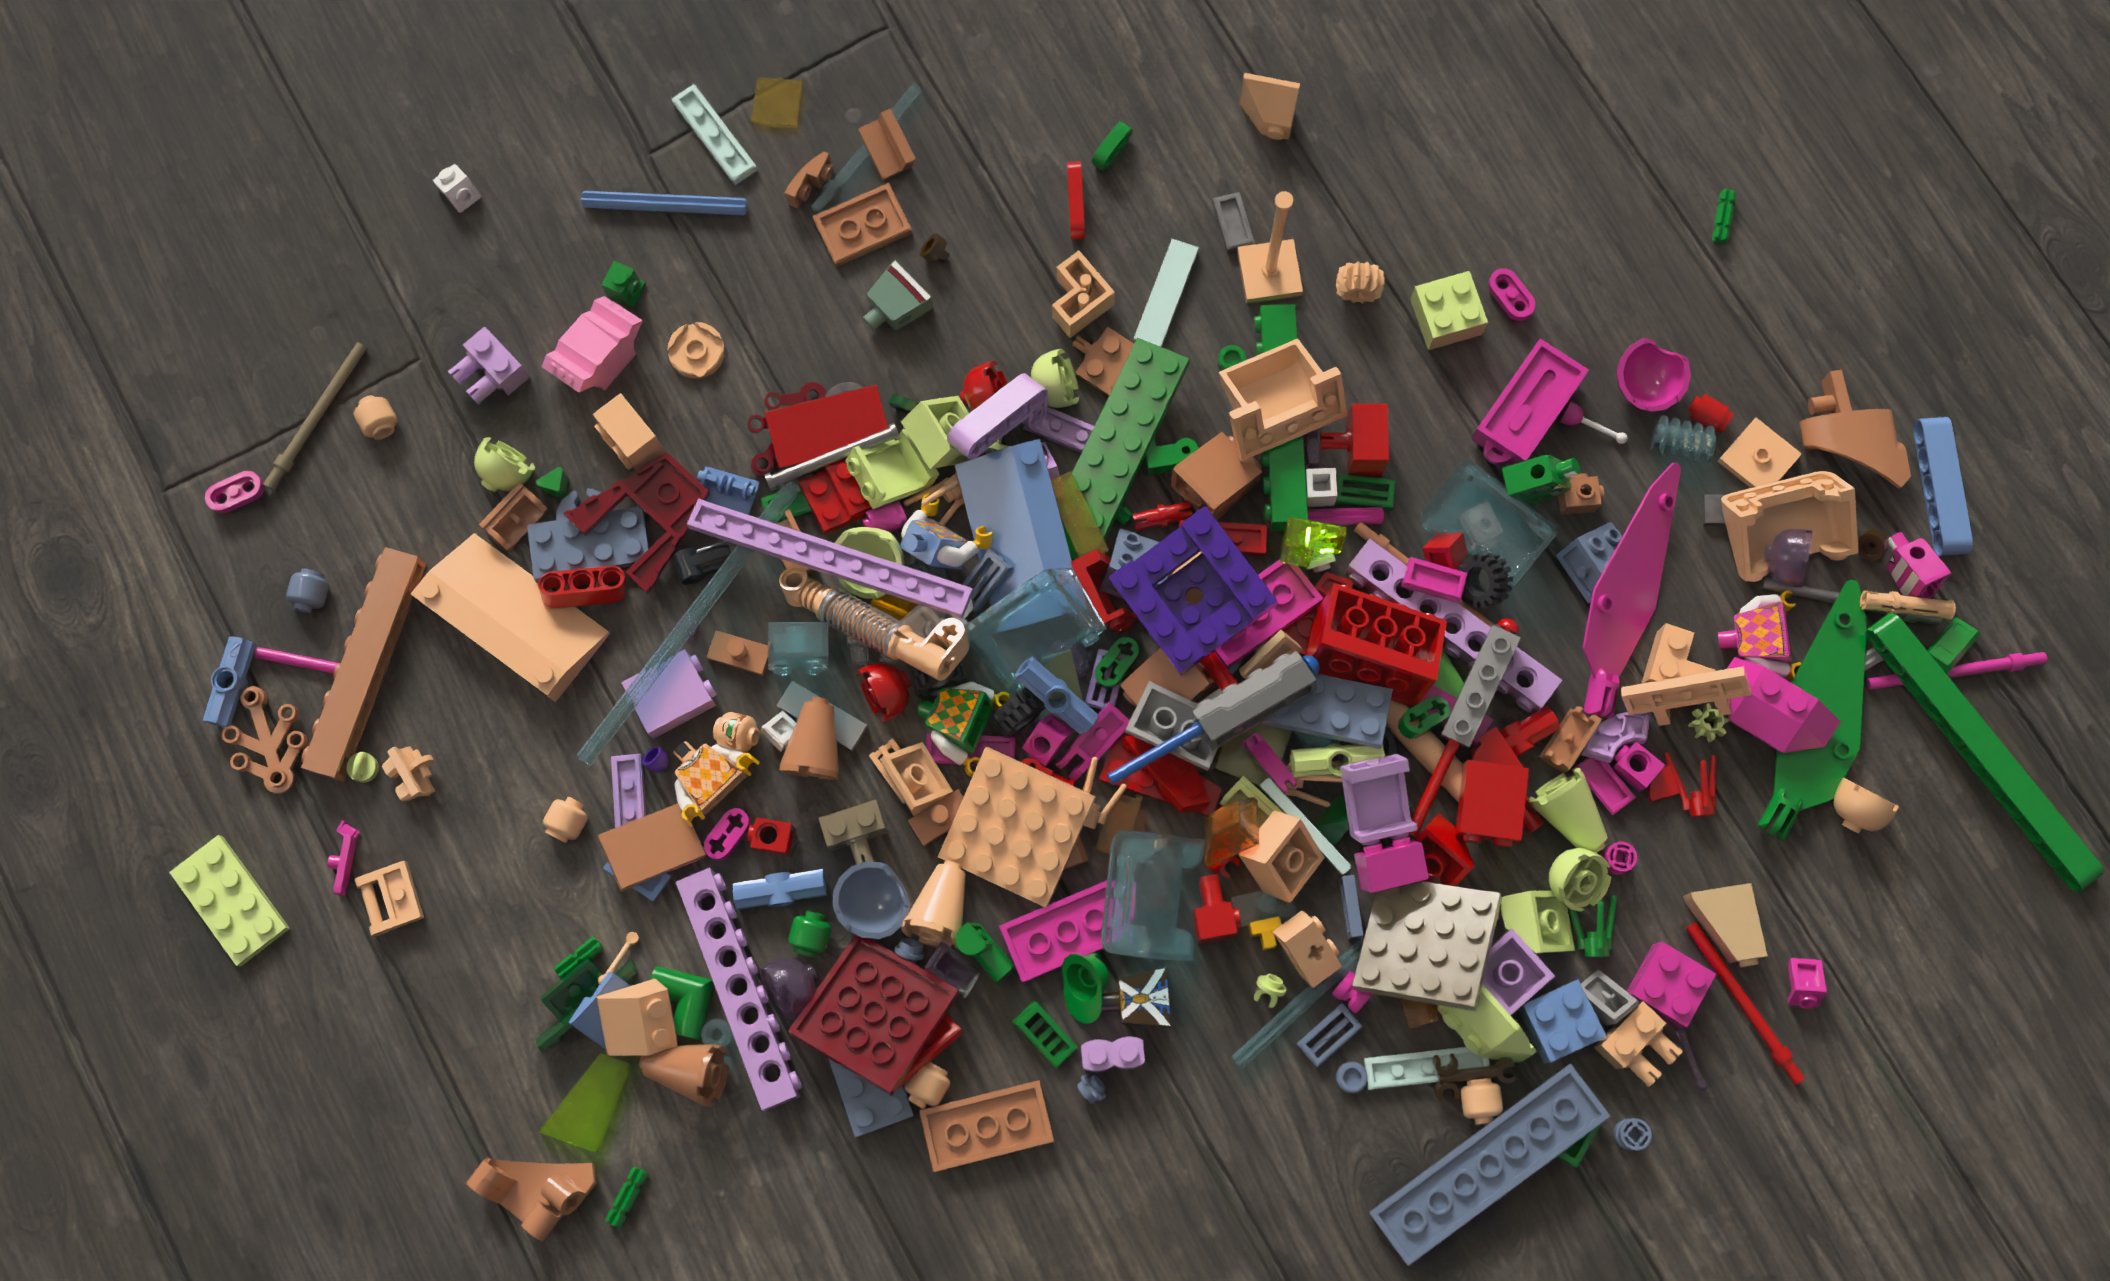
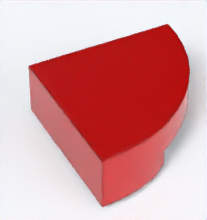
M1670 765L1662 768L1650 783L1648 788L1649 803L1680 794Z

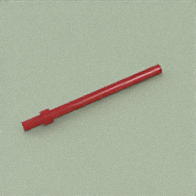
M1696 921L1687 926L1685 929L1771 1050L1770 1056L1777 1066L1781 1065L1794 1085L1805 1080L1806 1078L1792 1060L1793 1054L1786 1045L1782 1046Z

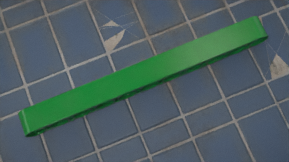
M1888 613L1865 631V635L1869 643L2062 881L2071 890L2080 893L2102 876L2104 868L1902 619L1894 613Z

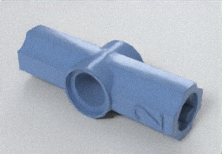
M229 636L220 667L211 676L213 689L202 721L220 727L231 726L242 692L248 688L246 676L256 643L243 638ZM233 676L234 682L230 687L226 688L227 679Z
M1033 656L1027 659L1015 673V678L1044 702L1045 707L1050 712L1056 713L1080 735L1087 732L1094 725L1098 714L1068 688L1065 681L1056 678ZM1059 691L1064 693L1063 697L1059 700L1049 698L1053 692Z
M823 869L791 874V872L766 875L765 879L733 884V898L737 910L766 905L768 907H780L794 904L797 900L827 896Z

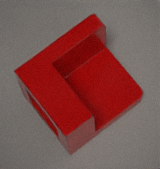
M1463 532L1437 533L1423 547L1425 561L1455 570L1458 569L1459 565L1464 564L1462 561L1465 558H1469Z

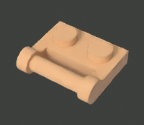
M401 861L355 878L357 889H361L371 923L369 930L372 937L383 935L390 930L424 918L408 862ZM379 882L389 919L385 921L382 919L373 884Z

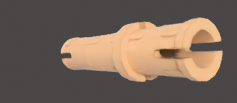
M1863 591L1860 598L1862 610L1884 611L1887 614L1902 613L1951 620L1956 610L1955 603L1952 600L1903 596L1893 591L1889 592V594Z

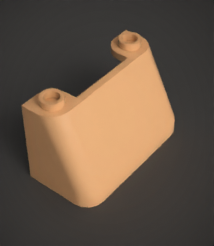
M1826 471L1814 472L1730 493L1721 498L1722 513L1738 574L1745 581L1755 582L1762 580L1769 573V564L1821 552L1831 560H1843L1849 555L1859 553L1855 488L1834 473Z

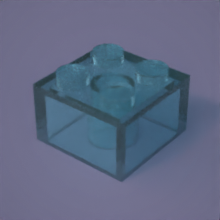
M768 622V670H774V674L778 675L792 674V670H804V674L817 675L821 674L822 670H827L829 658L828 622Z

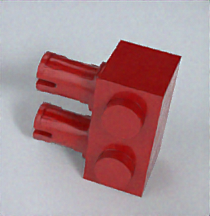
M1218 874L1201 877L1199 885L1203 908L1195 909L1192 914L1198 945L1233 939L1237 934V930L1241 927L1238 909H1233L1231 902L1223 901Z

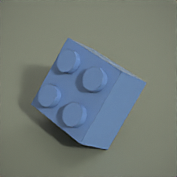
M1579 979L1532 999L1517 1009L1543 1064L1555 1061L1607 1037Z

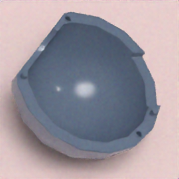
M863 862L851 866L840 876L833 890V908L838 921L848 932L850 931L862 938L881 939L892 935L902 926L910 911V900L903 884L891 867L885 863Z

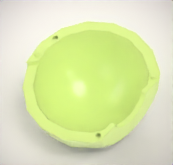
M870 527L851 528L844 531L835 542L836 544L905 566L902 548L894 535L885 530ZM838 578L839 582L850 593L864 599H878L886 594Z

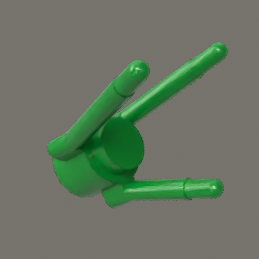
M1611 896L1605 932L1604 903L1602 901L1598 902L1597 932H1587V938H1584L1577 912L1568 908L1578 938V949L1585 950V957L1610 956L1609 949H1612V932L1617 896Z

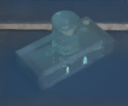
M1263 891L1231 897L1233 909H1238L1241 927L1248 926L1249 923L1279 916L1282 919L1297 914L1294 899L1289 903L1269 894H1264Z

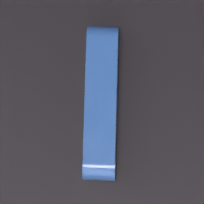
M1949 417L1917 419L1914 423L1913 433L1934 552L1938 556L1970 554L1973 547V539L1951 420Z

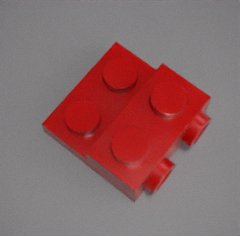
M846 458L825 466L824 471L803 479L798 484L823 535L866 517L865 512L873 509L869 501L863 497L855 477L849 473L845 461Z

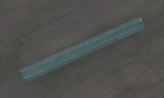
M1361 937L1338 958L1342 965L1340 969L1314 988L1308 985L1232 1055L1233 1061L1240 1068H1244L1359 962L1365 937Z

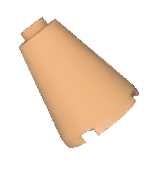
M945 861L944 864L936 866L903 921L901 931L906 936L911 937V934L914 933L920 936L919 942L935 948L951 949L952 944L958 948L955 938L957 932L962 927L966 876L959 864Z

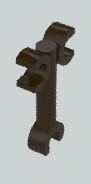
M1453 1053L1450 1054V1062L1446 1066H1441V1060L1438 1055H1434L1432 1059L1438 1078L1434 1092L1439 1101L1443 1100L1442 1094L1447 1088H1451L1453 1097L1459 1099L1460 1090L1455 1082L1499 1078L1500 1081L1506 1084L1515 1082V1077L1512 1073L1503 1074V1070L1506 1067L1515 1066L1514 1061L1508 1057L1499 1059L1493 1066L1457 1069L1458 1060Z

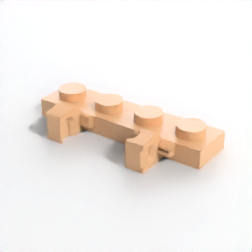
M1744 666L1621 687V696L1628 714L1635 715L1653 712L1658 726L1671 724V708L1714 701L1715 706L1719 710V716L1731 714L1730 699L1751 695V687Z

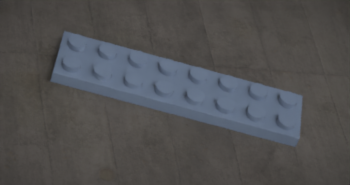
M1569 1064L1369 1213L1406 1264L1410 1265L1609 1118L1610 1115L1574 1067Z

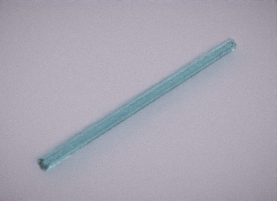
M790 480L787 481L759 516V519L776 524L800 493L799 486ZM740 545L736 546L578 752L577 758L582 763L588 766L594 763L755 550Z

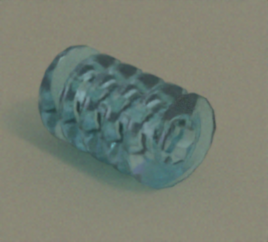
M1662 415L1654 427L1650 450L1653 449L1656 443H1659L1660 452L1662 453L1667 446H1671V455H1675L1678 449L1682 448L1684 458L1688 456L1690 451H1694V460H1698L1701 454L1704 453L1705 461L1709 463L1716 444L1715 429L1713 426L1708 425L1703 431V425L1700 423H1696L1692 428L1691 421L1687 420L1680 426L1678 418H1673L1669 423L1668 416Z

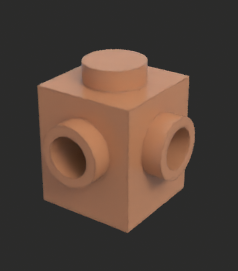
M1581 473L1570 477L1572 486L1570 491L1558 495L1560 515L1596 512L1601 503L1604 502V488L1602 485H1599L1598 476L1588 477V474Z

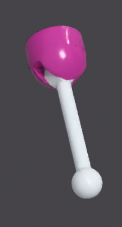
M1571 401L1566 404L1560 415L1559 422L1567 426H1575L1581 422L1615 438L1619 444H1624L1628 440L1625 433L1618 434L1584 418L1582 408Z

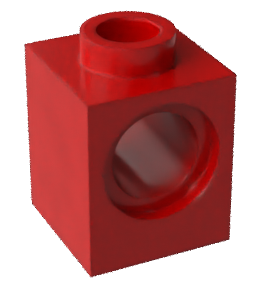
M756 818L755 824L749 827L747 842L751 843L750 847L754 851L790 857L795 827L792 823ZM768 830H776V840L771 844H765L763 842L764 833Z

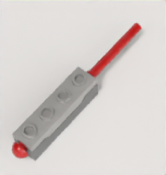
M1502 619L1496 626L1492 625L1439 736L1448 740L1411 819L1417 824V831L1408 832L1409 835L1417 837L1459 746L1468 749L1476 735L1521 638L1516 636L1518 635L1519 628L1512 619Z

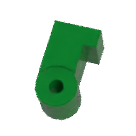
M1183 438L1175 444L1156 447L1155 439H1153L1144 458L1147 476L1172 472L1177 464L1199 449L1197 443L1192 439Z

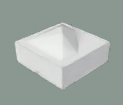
M781 711L763 725L760 732L781 752L787 747L796 722L784 711Z

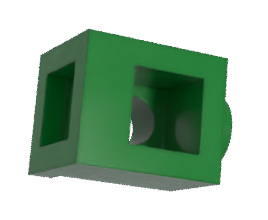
M613 261L601 284L608 298L631 308L635 307L646 285L645 282L639 279L633 268Z

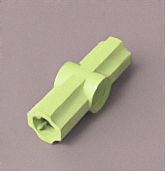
M1332 743L1326 747L1291 750L1290 766L1293 777L1327 774L1341 777L1340 766L1385 757L1383 744L1381 749L1360 744L1342 746ZM1343 754V761L1339 765H1331L1335 755Z

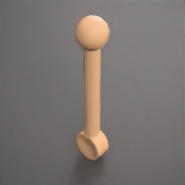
M630 932L627 934L625 945L605 975L599 977V984L608 972L613 973L631 945H635L638 942L639 936L637 933Z

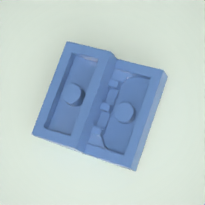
M608 972L592 997L584 998L568 1023L606 1050L597 996L630 987V985L614 973Z

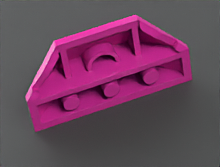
M1734 657L1727 669L1744 666L1751 687V695L1730 699L1731 714H1727L1729 721L1782 754L1824 748L1841 721L1819 699L1766 667Z

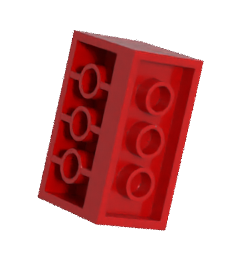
M1334 583L1315 612L1306 655L1313 656L1318 660L1320 665L1318 674L1393 689L1392 701L1414 707L1420 703L1437 681L1447 620L1438 618L1430 613H1423L1408 608L1404 604H1396L1381 599L1376 595L1354 590L1347 585Z

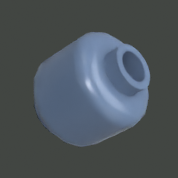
M301 569V572L292 574L286 598L294 604V610L310 614L312 609H320L324 606L330 585L324 579L325 575L323 573L310 569Z

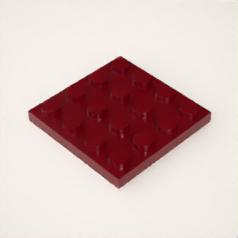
M855 934L788 1032L790 1036L892 1096L960 993L957 988L870 938H862Z

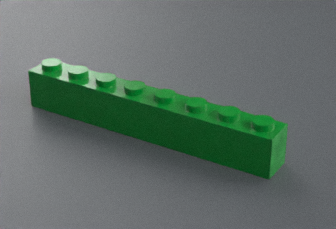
M1295 304L1261 305L1259 316H1254L1255 333H1260V342H1256V356L1297 339ZM1302 435L1261 453L1262 467H1267L1268 477H1263V494H1269V504L1264 505L1265 522H1270L1271 532L1304 531L1307 527L1308 513Z

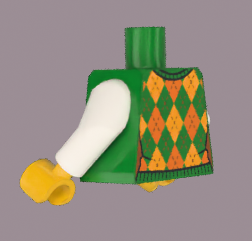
M967 682L954 686L952 689H941L935 702L922 700L918 707V715L927 719L926 727L930 730L931 739L939 750L958 765L964 764L966 774L973 777L974 771L970 769V764H978L980 758L973 757L970 759L967 755L968 753H974L992 710L997 711L1001 708L1002 704L999 703V700L1008 702L1011 696L1007 692H1000L996 695L992 689L975 682Z

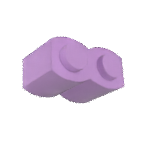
M1123 1037L1112 1043L1106 1040H1092L1081 1045L1083 1069L1086 1071L1103 1072L1113 1066L1119 1069H1134L1145 1063L1143 1040L1140 1038Z

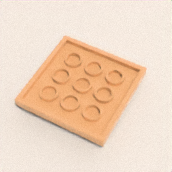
M985 747L938 857L945 861L955 862L962 869L1046 908L1051 901L1096 797L998 751Z

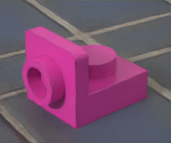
M1790 958L1787 964L1791 992L1787 998L1788 1005L1799 1006L1804 1009L1819 1007L1827 992L1822 960Z

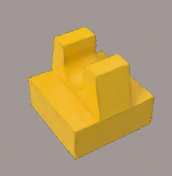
M1280 916L1248 924L1250 938L1259 936L1263 950L1277 946L1273 931L1281 926Z

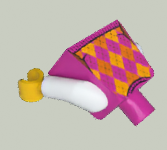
M1787 590L1779 596L1775 594L1753 598L1740 609L1739 614L1734 616L1735 630L1718 632L1720 649L1738 647L1740 659L1764 666L1791 682L1795 676L1794 668L1799 669L1801 665L1800 662L1788 664L1792 662L1786 612L1792 609L1796 603L1789 604L1785 601V598L1790 597L1792 592Z

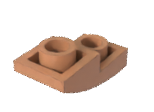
M823 152L813 158L793 178L785 191L788 205L799 208L802 200L806 201L809 197L811 186L821 189L824 181H829L833 173L829 153Z

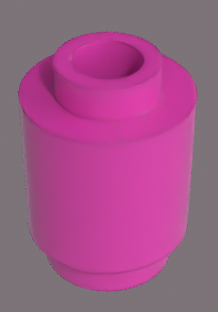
M899 501L866 511V518L862 519L864 527L878 528L889 533L902 528V524L907 522L905 512Z

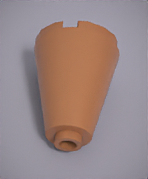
M811 697L810 702H804L780 763L779 771L782 773L801 777H818V779L838 780L839 764L834 706L828 704L829 699Z
M718 1044L678 1045L649 1056H641L639 1065L645 1077L702 1106L712 1107L714 1105L711 1102L712 1099H719L727 1082L729 1065L724 1064V1056H729V1052L725 1046Z

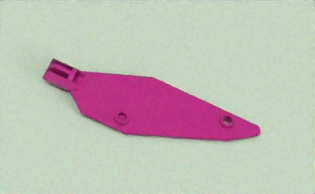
M1672 463L1649 487L1593 589L1583 642V650L1591 670L1584 704L1585 713L1606 719L1613 717L1619 689V676L1656 609L1681 474V467L1678 463Z

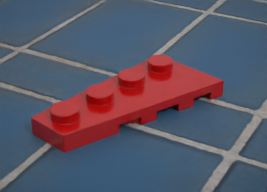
M1124 731L1110 746L1099 781L1118 788L1122 784H1126V790L1173 805L1159 789L1158 781L1148 770L1144 771L1143 768L1114 785L1109 780L1107 774L1137 758L1131 749L1128 751L1121 743L1124 737L1130 736V734ZM1199 775L1210 803L1206 808L1192 810L1191 812L1213 818L1222 788Z

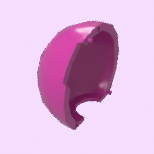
M1642 338L1627 348L1620 358L1616 370L1618 389L1626 401L1634 407L1649 412L1666 410L1675 403L1680 402L1688 390L1691 378L1687 357L1679 353L1666 351L1658 347L1656 342L1647 338Z

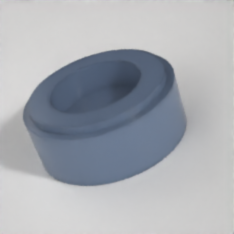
M1347 1062L1337 1070V1085L1346 1093H1357L1364 1089L1367 1084V1072L1357 1062Z

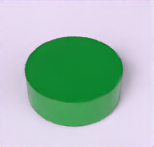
M1235 345L1224 347L1218 355L1219 369L1222 371L1246 361L1247 357L1244 350Z

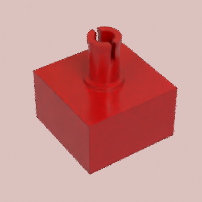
M1352 404L1346 420V432L1320 431V450L1346 449L1347 475L1382 477L1389 461L1388 404Z

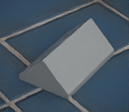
M1149 681L1125 732L1154 746H1158L1193 725V711L1198 704ZM1200 735L1170 753L1208 771L1217 749L1212 751L1204 737Z

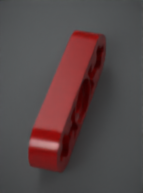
M1081 161L1067 162L1071 240L1085 239Z

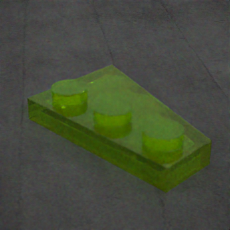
M600 1053L540 1129L539 1133L593 1152H598L631 1063Z

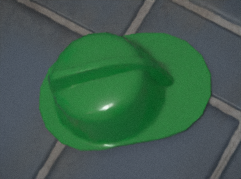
M1092 953L1087 956L1070 954L1064 958L1062 963L1065 1004L1070 1014L1076 1020L1082 1023H1092L1099 1018L1102 1012V993L1109 983V973L1104 963L1100 960L1098 953Z

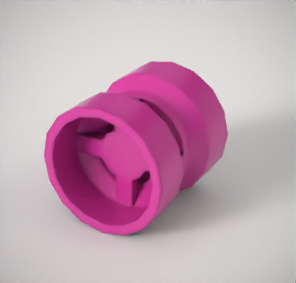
M1616 842L1607 847L1601 854L1610 865V868L1607 867V873L1611 875H1620L1631 870L1637 861V853L1634 847L1626 842Z
M1349 971L1334 989L1332 995L1338 1000L1347 1001L1348 1008L1356 1014L1372 993L1355 991L1352 986L1355 974Z

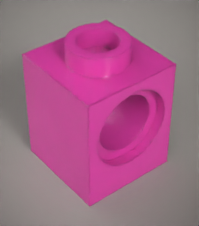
M1050 713L1037 724L1022 748L1029 753L1031 758L1046 766L1057 757L1074 730ZM1043 737L1049 741L1050 745L1045 743Z
M1635 742L1629 748L1624 745L1613 758L1617 762L1612 769L1638 792H1641L1647 788L1665 764L1638 742ZM1630 758L1637 759L1641 763V772H1636L1630 767Z

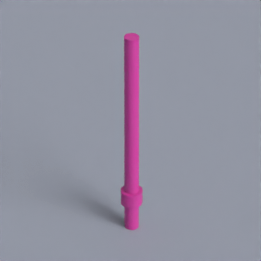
M2045 652L2022 655V653L2007 654L2006 658L1955 665L1947 676L1954 678L2007 669L2009 672L2021 671L2027 666L2046 664L2047 655ZM1895 674L1867 678L1866 680L1868 690L1903 685Z

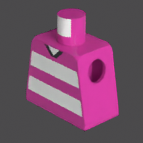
M1902 532L1891 536L1888 541L1889 547L1894 554L1887 563V569L1903 596L1921 598L1935 596L1951 574L1950 570L1925 539L1919 538L1909 543Z

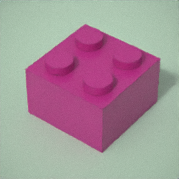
M1661 941L1652 945L1626 992L1637 999L1638 1002L1644 1001L1663 1021L1677 1029H1681L1689 1025L1716 973Z

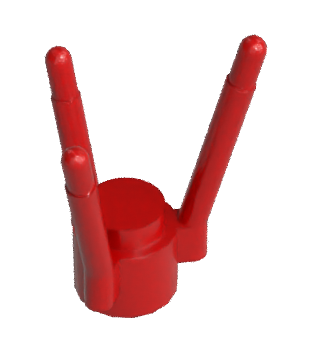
M1665 752L1664 757L1667 766H1671L1680 791L1679 795L1682 799L1683 810H1690L1691 817L1715 815L1717 756H1711L1709 789L1707 763L1705 760H1702L1700 762L1701 791L1691 792V798L1689 799L1669 752Z

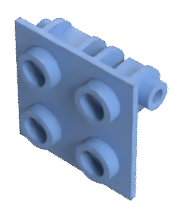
M705 466L704 471L700 470L697 475V480L710 493L706 500L707 502L747 515L750 514L760 485L759 481Z

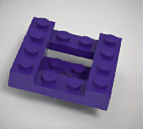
M1206 506L1182 522L1180 528L1135 561H1129L1108 577L1147 632L1163 650L1180 676L1278 605L1277 599ZM1200 552V555L1193 559L1191 562L1186 564L1184 567H1182L1180 570L1171 575L1169 578H1167L1165 581H1163L1155 588L1153 587L1166 576L1171 574L1173 571H1175L1177 568H1179L1181 565H1183L1185 562H1187ZM1191 589H1199L1203 593L1202 600L1197 604H1191L1186 600V594Z

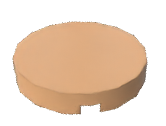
M694 322L695 324H686L679 327L672 334L668 343V356L673 368L681 375L691 379L704 378L713 374L721 366L725 357V345L719 332L712 326L702 322Z

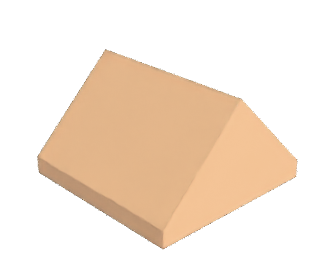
M923 742L890 753L880 759L884 769L913 816L953 792Z

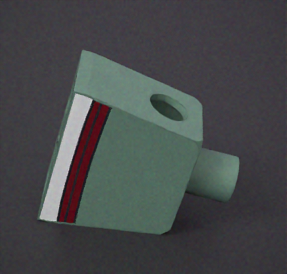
M895 260L868 291V303L873 309L863 317V320L873 331L884 321L896 331L933 308L932 297Z

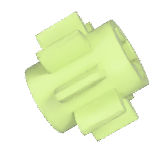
M1710 703L1703 706V712L1699 709H1695L1692 712L1696 719L1689 724V727H1694L1697 732L1695 738L1707 736L1708 742H1712L1715 740V733L1721 737L1726 734L1725 729L1722 727L1729 722V719L1724 718L1723 715L1719 716V710L1711 709ZM1707 718L1708 722H1713L1714 726L1711 727L1709 723H1705L1704 719Z

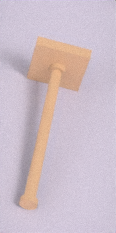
M1280 192L1275 197V206L1277 208L1270 242L1241 246L1237 249L1246 304L1302 296L1303 294L1294 239L1282 241L1288 210L1293 205V196L1289 192Z

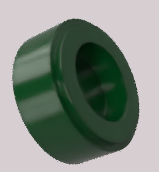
M892 394L888 404L894 409L909 414L919 403L910 398Z

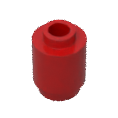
M1704 394L1701 398L1696 395L1687 411L1691 412L1689 419L1712 432L1716 430L1719 433L1725 430L1734 413L1728 410V406L1707 394Z

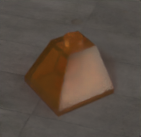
M1255 797L1238 800L1221 807L1204 820V858L1207 867L1213 866L1259 844L1258 800Z

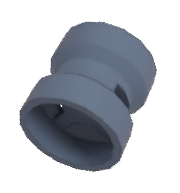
M1632 1118L1618 1122L1614 1128L1613 1136L1619 1147L1625 1150H1641L1649 1145L1652 1133L1646 1122L1641 1119Z

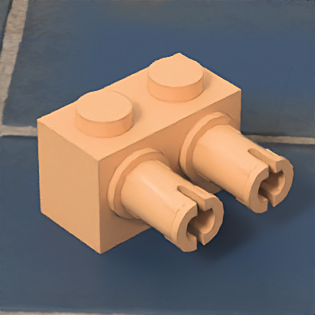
M1644 1001L1639 1002L1636 1008L1606 1033L1607 1037L1600 1039L1594 1046L1615 1069H1626L1629 1067L1647 1087L1651 1086L1656 1081L1655 1078H1659L1662 1073L1641 1054L1645 1046L1650 1045L1668 1065L1676 1060V1055L1679 1056L1682 1053V1050L1662 1033L1666 1023Z

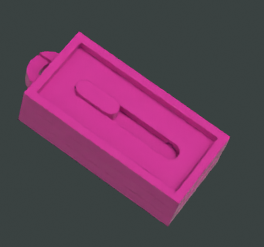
M1539 339L1478 426L1471 440L1483 447L1484 457L1496 466L1506 463L1514 465L1527 461L1579 387L1589 369L1542 339Z

